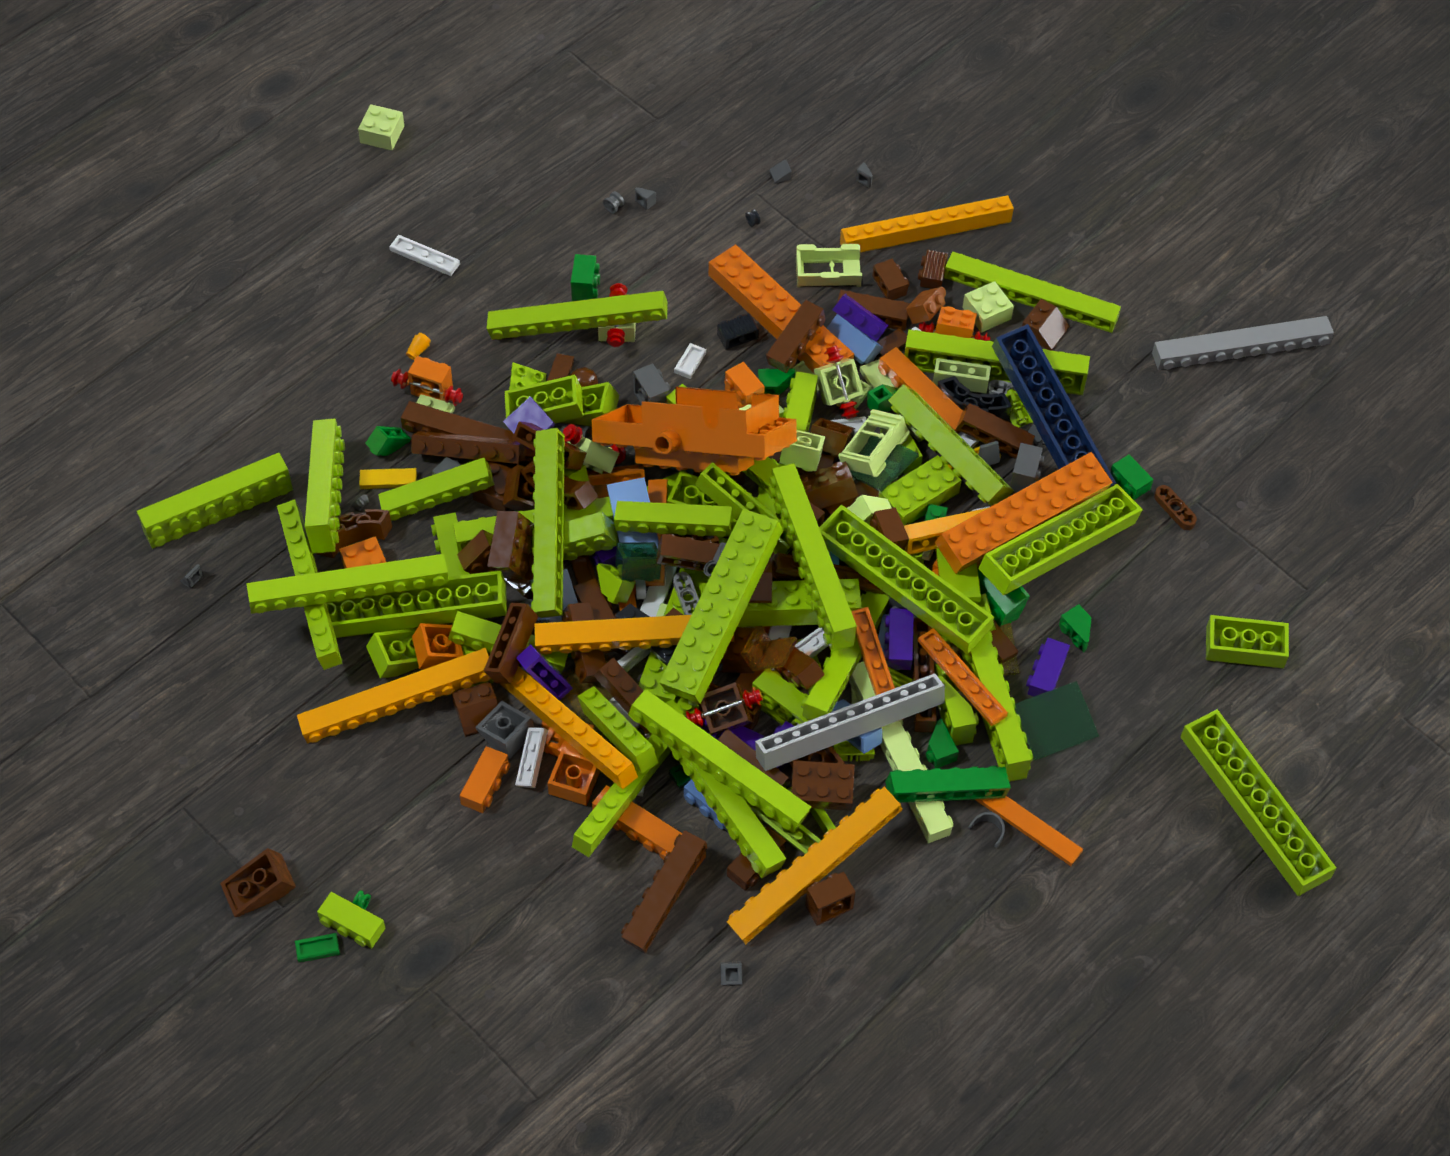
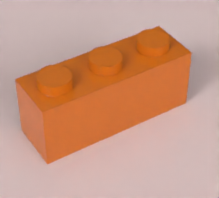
M487 746L485 747L460 794L461 805L481 813L484 812L486 807H490L494 791L499 790L503 774H507L509 771L508 754Z

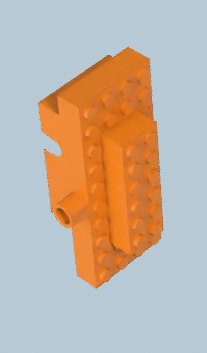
M675 387L676 404L642 401V405L626 404L592 419V442L600 443L601 446L616 444L617 447L633 446L635 449V463L643 464L644 467L659 465L663 469L676 467L677 470H687L689 468L695 472H703L713 462L723 472H728V475H739L741 471H746L749 467L753 466L754 460H766L768 456H773L774 453L782 451L783 448L790 447L791 444L797 441L796 419L779 418V395L753 393L751 408L739 410L736 391Z

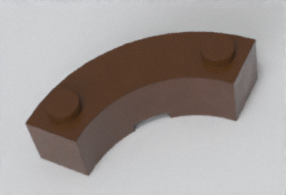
M532 461L521 470V473L535 489L533 481L535 465L534 461ZM564 475V504L567 506V509H585L598 497L589 481H577Z
M366 509L364 513L354 514L350 512L339 516L340 529L336 531L338 532L339 543H336L335 552L316 554L334 558L340 552V548L354 542L375 536L377 539L385 540L393 527L389 511Z

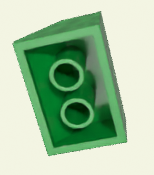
M978 569L980 595L986 594L994 620L999 626L1018 620L1030 597L1026 590L1020 586L1003 596Z

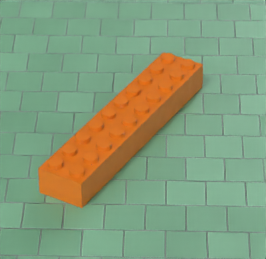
M736 244L709 261L708 276L750 313L769 333L778 339L801 304ZM823 325L819 326L815 337L807 343L804 353L800 354L797 359L800 362L804 361L805 365L814 373V369L831 364L826 362L829 356L824 354L827 351V347L837 345L838 348H842L839 354L844 356L843 359H854V353Z
M1090 452L945 531L938 537L935 544L955 574L982 560L986 553L1107 490L1113 482L1093 453Z

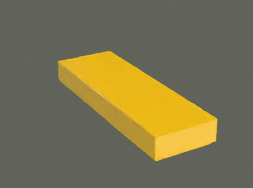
M416 468L360 470L359 486L360 489L397 488L417 481Z

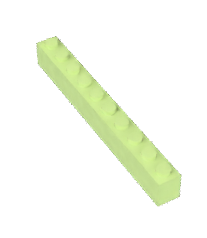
M858 663L849 679V683L860 702L875 696L865 663ZM902 720L881 727L883 743L880 746L892 771L927 770L926 766L921 764L917 748H913L911 736L908 731L904 730ZM943 801L908 802L928 843L950 836L953 821L949 815H946Z

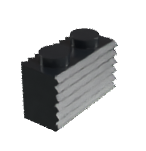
M748 313L719 323L717 325V335L725 349H729L759 338V328L751 314Z

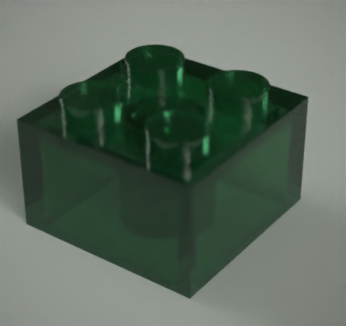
M655 542L617 543L616 566L621 580L633 582L635 580L654 581L660 579L661 564H657L658 548Z

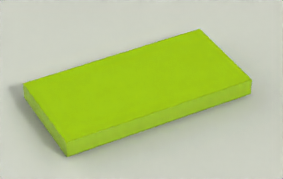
M937 548L939 577L973 602H980L981 595L977 563L955 574L939 548Z

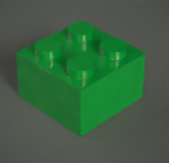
M575 254L571 277L572 301L598 298L597 285H600V263H597L596 256Z

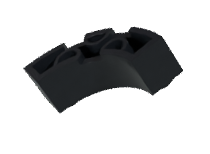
M955 376L938 381L937 387L963 411L970 403L988 413L994 414L1002 420L1010 418L1012 406L1004 392L977 395L971 393L970 389L962 385Z

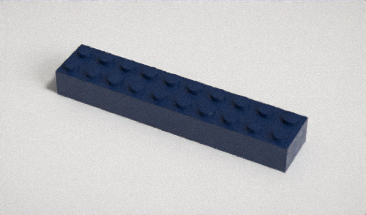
M1029 324L997 337L992 348L1058 469L1092 452L1113 482L1107 489L1116 484L1114 478Z

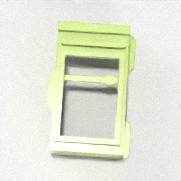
M813 244L797 245V287L842 285L861 287L860 245L842 244L841 248H816ZM803 263H830L831 272L804 273ZM834 263H843V273L834 272Z
M872 409L871 415L838 456L840 462L846 461L849 470L878 477L886 467V462L884 461L896 445L903 444L910 431L906 426L903 416ZM877 427L888 429L885 435L883 433H874ZM871 435L882 438L869 457L857 454L866 445Z

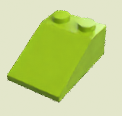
M609 382L582 387L584 417L559 423L592 427V419L617 409L618 392Z
M417 628L373 634L366 648L380 678L399 676L419 668L412 636Z
M938 676L945 685V703L938 705V710L955 745L973 742L974 734L977 733L976 725L979 724L977 714L973 713L971 705L942 676Z

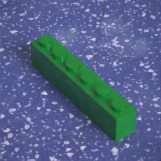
M990 766L988 768L971 767L966 769L954 767L943 770L940 768L931 770L914 769L912 771L894 770L889 773L885 781L887 790L899 803L1005 798L1011 788L1006 767Z

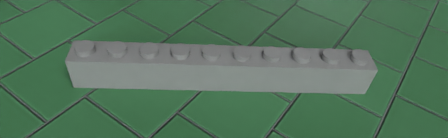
M1322 316L1159 341L1154 343L1152 355L1158 370H1168L1181 366L1187 367L1194 364L1220 362L1227 359H1239L1241 357L1257 356L1266 353L1272 354L1279 351H1290L1317 345L1323 346L1330 344L1334 332L1328 317Z
M934 673L756 740V759L763 769L767 771L945 703V685Z

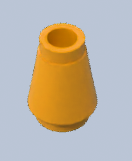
M419 332L418 335L414 336L406 355L410 359L415 360L416 356H419L430 346L431 340L425 334Z

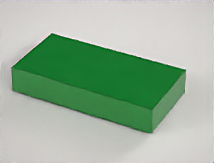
M337 933L295 941L298 963L340 955Z

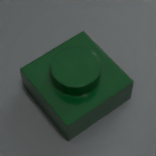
M681 764L669 770V775L679 789L691 780L690 776L685 774Z

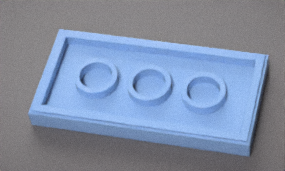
M644 477L607 485L613 517L615 516L617 501L650 502ZM617 531L623 560L658 552L659 541L657 533Z

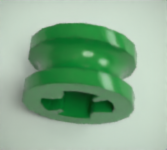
M360 890L354 897L353 904L365 910L370 902L371 895L368 893L365 895L364 891Z

